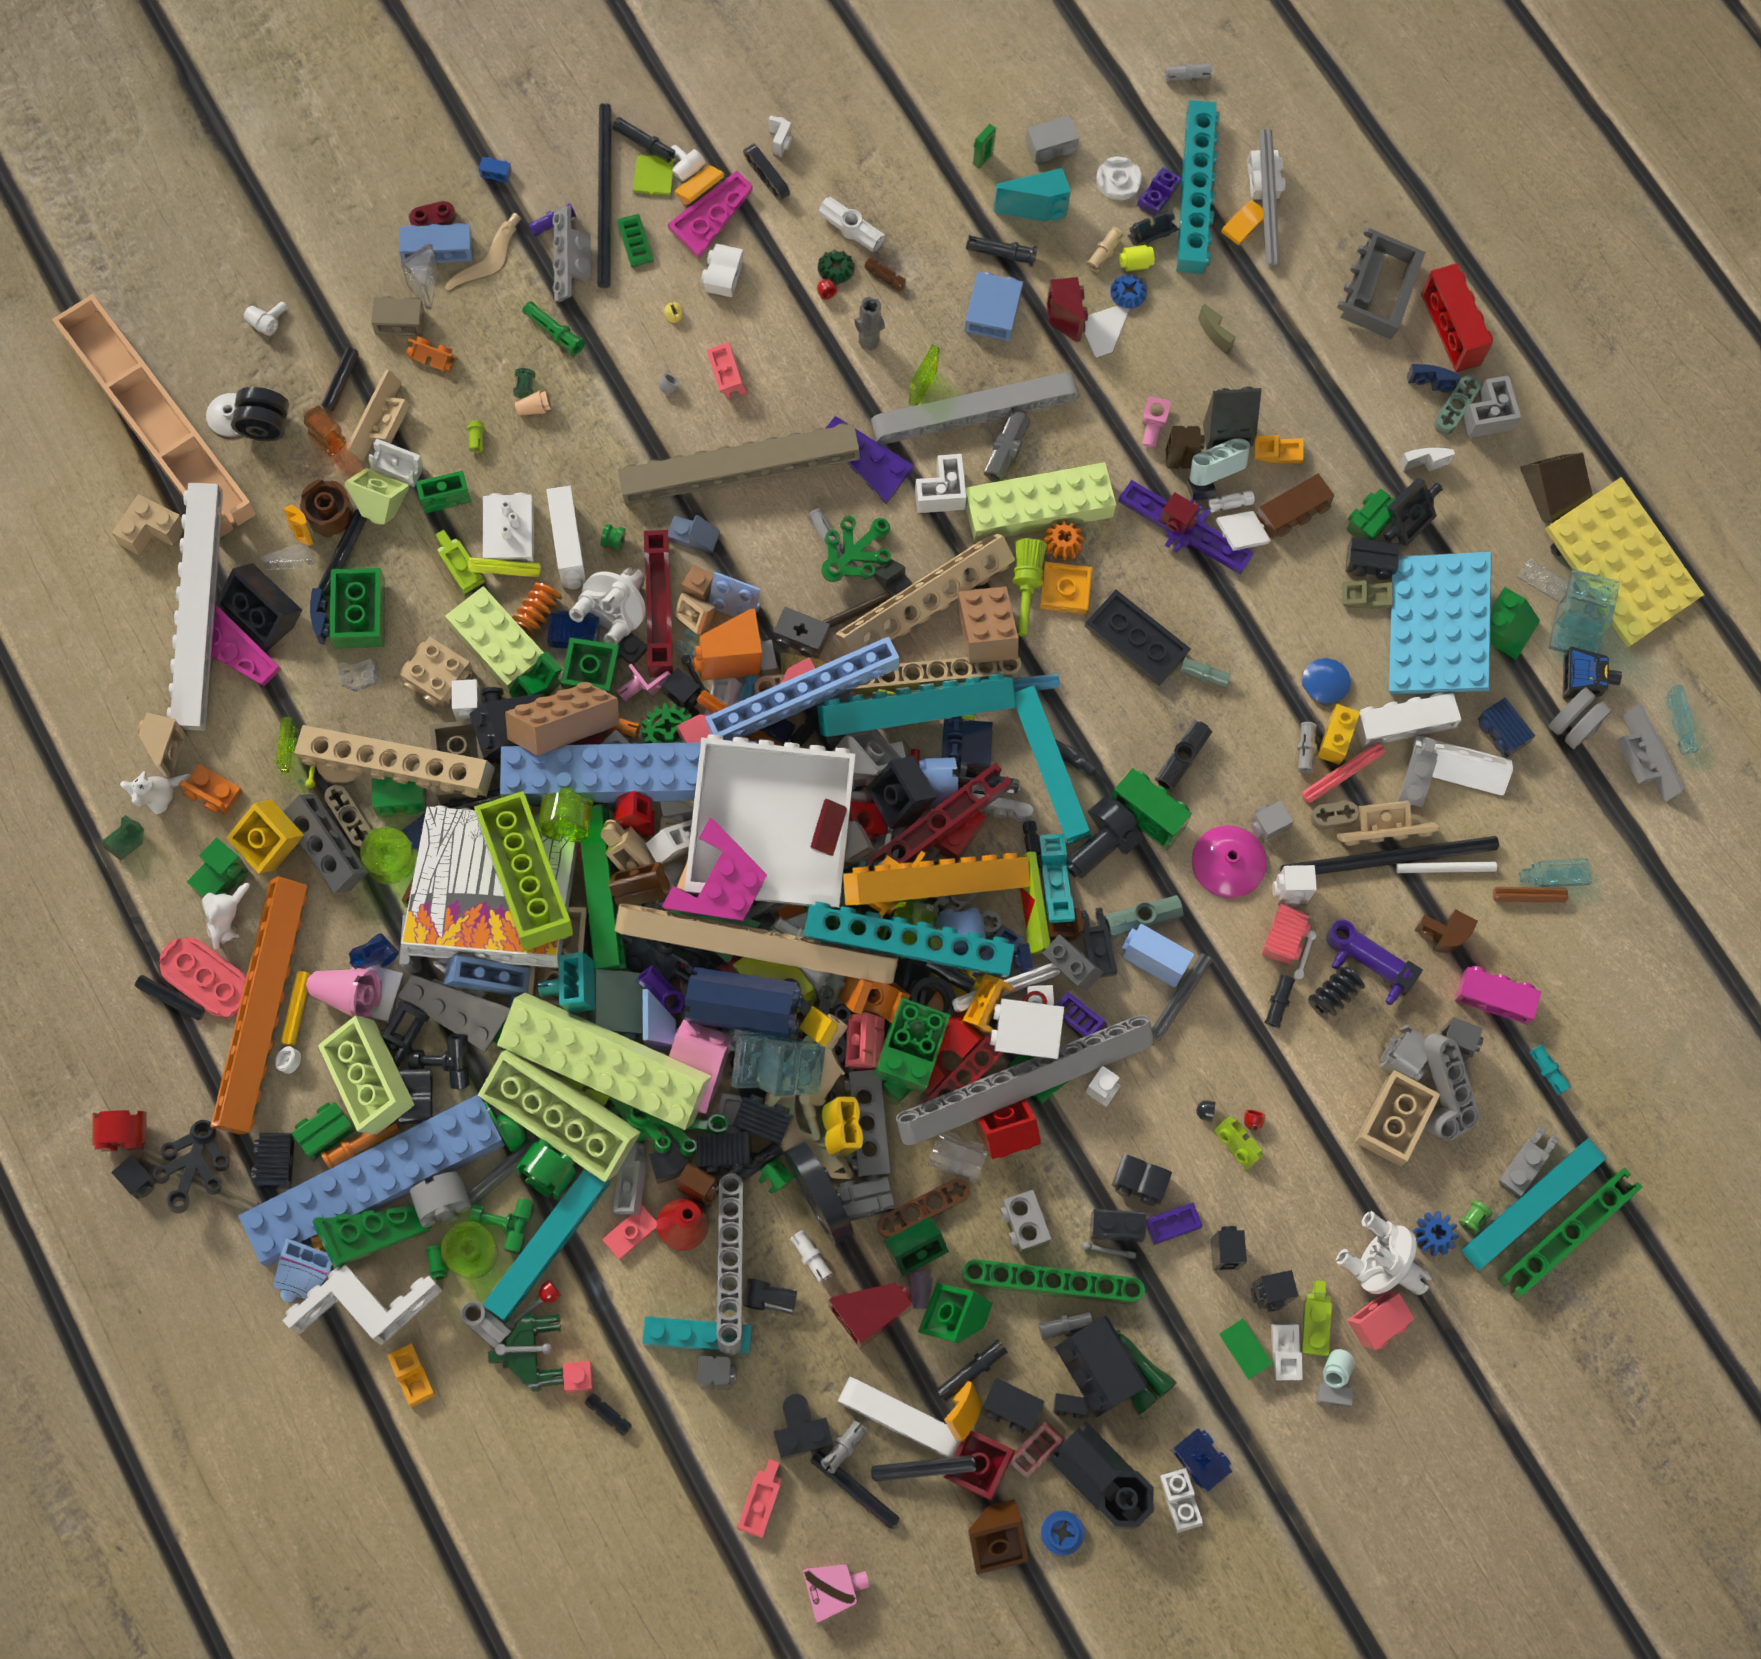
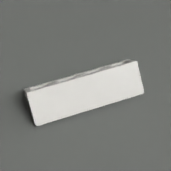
M1415 736L1413 753L1415 748H1422L1425 737ZM1436 740L1433 753H1437L1438 756L1433 778L1498 795L1505 794L1513 772L1512 760Z

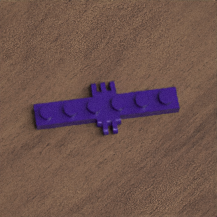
M1131 480L1118 499L1119 503L1168 531L1166 537L1169 539L1165 546L1170 548L1175 541L1177 544L1173 551L1176 553L1179 552L1182 546L1187 548L1188 545H1191L1240 575L1254 555V552L1247 548L1233 551L1226 537L1222 536V533L1204 523L1211 511L1206 509L1201 516L1199 512L1203 506L1198 504L1199 509L1197 512L1199 520L1193 529L1188 528L1183 535L1179 532L1171 531L1166 524L1159 521L1162 509L1168 501L1135 481Z

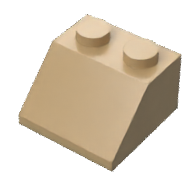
M146 712L144 720H141L138 725V736L162 775L166 779L172 778L187 735L176 719Z

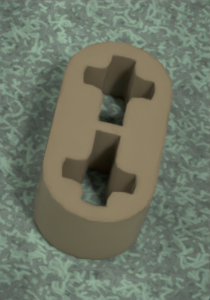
M1350 801L1322 804L1313 810L1311 822L1318 829L1349 826L1358 818L1359 809ZM1344 809H1347L1348 812H1352L1349 819L1346 815L1337 814H1341ZM1320 812H1323L1324 816L1332 815L1325 822L1321 818H1317Z

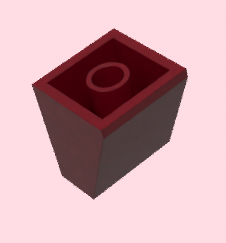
M897 1283L834 1296L829 1299L828 1307L859 1349H861L910 1312L912 1307L911 1299L913 1297L904 1285L899 1287Z

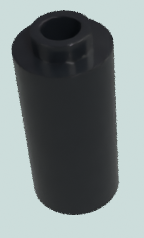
M1102 827L1066 859L1068 872L1075 878L1077 876L1084 878L1120 845L1119 841L1110 830Z

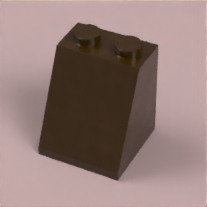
M1583 452L1563 454L1520 466L1542 521H1551L1552 524L1593 496Z

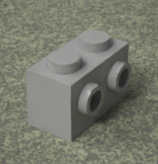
M1069 115L1027 128L1025 142L1034 163L1050 161L1061 155L1067 156L1077 151L1079 136Z

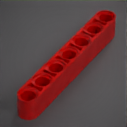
M1036 990L1031 991L1021 1000L1028 1002L1031 996H1038L1041 998L1042 1004H1047L1046 996ZM991 1034L969 1054L924 1103L937 1098L942 1089L946 1088L954 1091L976 1082L1004 1053L994 1051L995 1046L990 1045ZM983 1051L988 1054L989 1062L987 1065L979 1066L976 1064L974 1057L977 1052ZM961 1070L970 1072V1083L966 1085L958 1083L957 1073Z

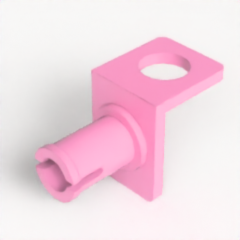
M1152 396L1148 397L1142 423L1146 424L1142 442L1143 446L1156 448L1160 428H1165L1167 424L1171 401ZM1153 404H1161L1163 406L1164 413L1161 416L1156 417L1151 414L1150 408Z
M630 664L629 667L634 673L633 678L616 691L625 702L642 689L644 691L647 689L653 696L662 689V684L671 674L669 671H666L648 685L634 666Z

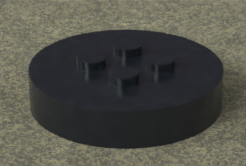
M802 1141L786 1150L784 1153L797 1184L829 1240L836 1245L853 1236L852 1225L843 1207L845 1205L844 1201L831 1184L832 1179L827 1169L821 1166L807 1143Z

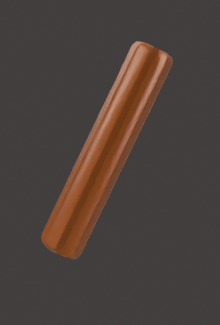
M1495 887L1493 889L1494 901L1564 903L1568 900V890L1566 888Z

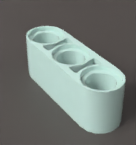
M1236 438L1196 454L1192 458L1190 481L1195 485L1204 486L1245 469L1248 463L1250 443L1244 439Z

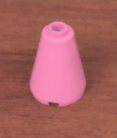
M371 969L316 971L308 978L307 989L314 998L351 1017L359 1016L369 1019L373 1015V1013H370L373 1006L378 1007L380 1003L382 981L376 977L378 972Z

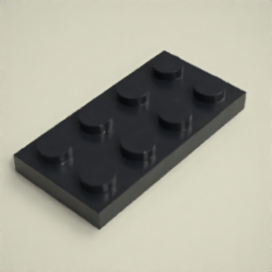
M1116 589L1084 625V627L1158 686L1165 681L1191 650L1189 646Z

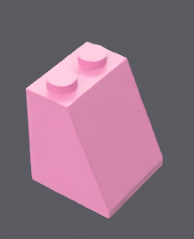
M683 1020L675 1035L669 1057L712 1076L699 1108V1112L706 1114L721 1083L733 1036Z

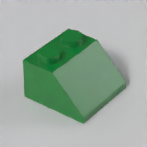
M1507 587L1503 588L1491 607L1490 645L1517 659L1539 624L1540 619L1524 597Z

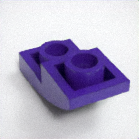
M1162 167L1152 179L1148 189L1138 199L1136 206L1153 216L1157 215L1173 195L1182 178Z

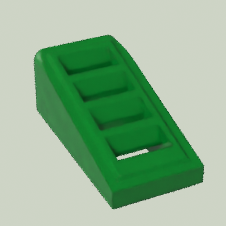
M635 214L618 219V229L631 268L653 262L640 215ZM639 234V236L627 238L628 236ZM642 243V245L630 248L631 245ZM642 251H645V253H646V254H642V255H638V256H634V257H633V255H632V254H635V253H638V252H642Z

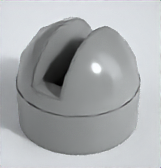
M664 373L659 381V388L664 394L675 392L680 385L678 379L668 373Z

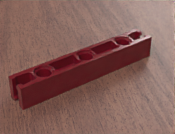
M995 762L865 860L866 867L870 871H875L874 866L885 860L887 855L898 863L914 862L921 851L926 853L1011 789L1012 781L1006 776L1004 781L996 787H989L987 782L992 777L999 776L1002 771ZM980 789L986 795L982 798H975L972 793ZM937 819H941L946 824L942 828H935L932 823ZM897 849H901L906 854L903 858L897 859L892 856V853Z

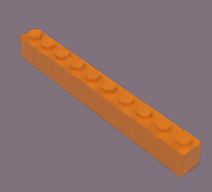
M280 876L269 881L211 1128L241 1135L249 1133L255 1124L254 1109L261 1098V1090L259 1088L261 1080L264 1079L267 1073L266 1058L273 1047L271 1037L273 1030L279 1022V1015H277L278 1007L284 1000L285 991L283 986L291 970L289 966L290 956L294 954L296 949V941L294 939L296 932L301 927L302 917H300V914L308 898L306 884Z

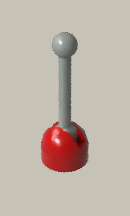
M547 1280L539 1289V1298L514 1320L507 1321L505 1326L510 1331H513L515 1325L540 1303L555 1302L562 1296L550 1280Z

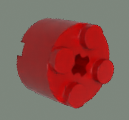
M129 1110L100 1111L99 1114L92 1113V1145L94 1150L116 1152L119 1146L122 1149H128V1151L144 1150V1145L147 1144L146 1111H137V1114H131Z

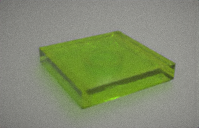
M933 344L910 382L909 405L911 406L920 404L938 372L940 348Z

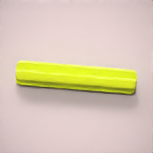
M469 558L468 571L476 573L538 577L541 571L540 564L536 562Z

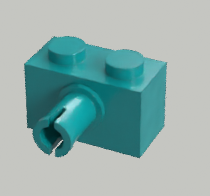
M584 952L559 955V979L539 981L538 986H543L538 988L540 996L546 997L559 994V1005L572 1014L594 1011V961Z

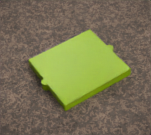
M637 155L633 193H645L650 196L654 194L671 196L672 169L674 168L675 158H670L672 161L667 163L657 155H654V157Z

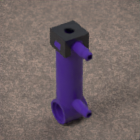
M1347 920L1336 921L1326 935L1328 945L1332 949L1340 950L1334 959L1332 968L1337 970L1344 964L1348 956H1351L1392 983L1390 985L1392 989L1385 1000L1388 1005H1393L1400 994L1405 996L1423 971V969L1411 961L1404 962L1357 931L1354 925ZM1336 931L1344 932L1346 939H1339Z

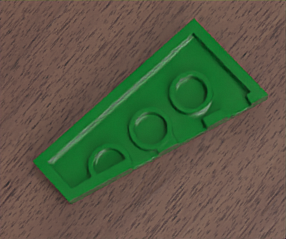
M414 1205L389 1208L386 1211L380 1212L372 1210L355 1215L340 1214L331 1218H324V1216L315 1217L312 1221L334 1268L429 1232L432 1228L431 1226L422 1227Z

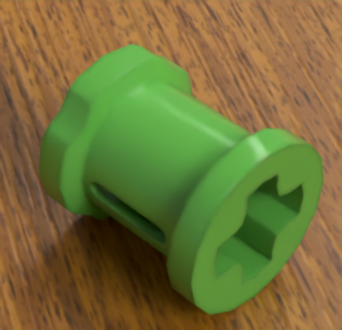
M1473 1200L1471 1202L1472 1207L1465 1217H1461L1458 1222L1467 1231L1477 1235L1485 1219L1491 1217L1493 1213L1481 1202Z

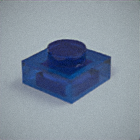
M1029 943L1019 944L1017 953H1014L1015 968H1020V974L1033 969Z

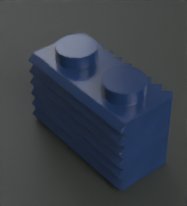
M1506 697L1483 711L1478 718L1481 730L1485 734H1490L1495 748L1500 753H1504L1506 757L1511 756L1529 744L1536 736Z

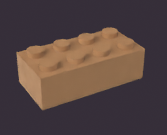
M582 682L577 684L576 687L559 690L554 695L539 697L534 702L517 705L515 709L505 712L507 739L538 756L618 726V698L607 693L605 690L593 686L589 682Z

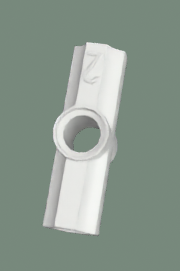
M832 197L826 198L818 209V214L839 228L845 238L856 240L871 252L877 251L885 239V234L863 220L857 210L847 209Z

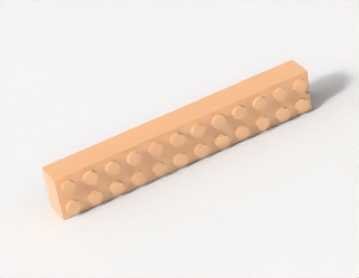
M93 294L52 319L61 336L182 497L184 496V491L188 490V483L218 484L223 489L220 538L233 530L232 525L234 523L239 526L256 515L250 501Z

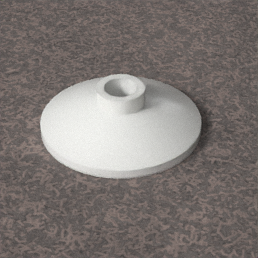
M236 393L218 396L210 403L207 409V423L211 430L220 436L236 437L240 435L230 425L232 414L236 409L234 406ZM232 409L231 413H225L227 410Z

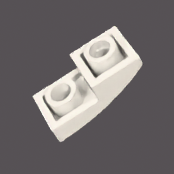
M1186 1468L1160 1475L1176 1533L1202 1526L1203 1521L1194 1498L1195 1493Z

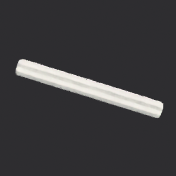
M1053 963L1004 981L1014 987L1012 992L1059 975L1060 969ZM1004 990L1002 996L1010 994L1012 992ZM976 991L954 999L952 1001L954 1010L956 1012L967 1010Z

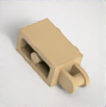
M607 820L601 831V838L608 845L606 855L620 871L656 863L646 843L631 826L624 830L615 820Z

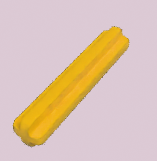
M298 971L296 974L281 1037V1043L286 1046H295L308 993L307 980L311 976L308 972Z

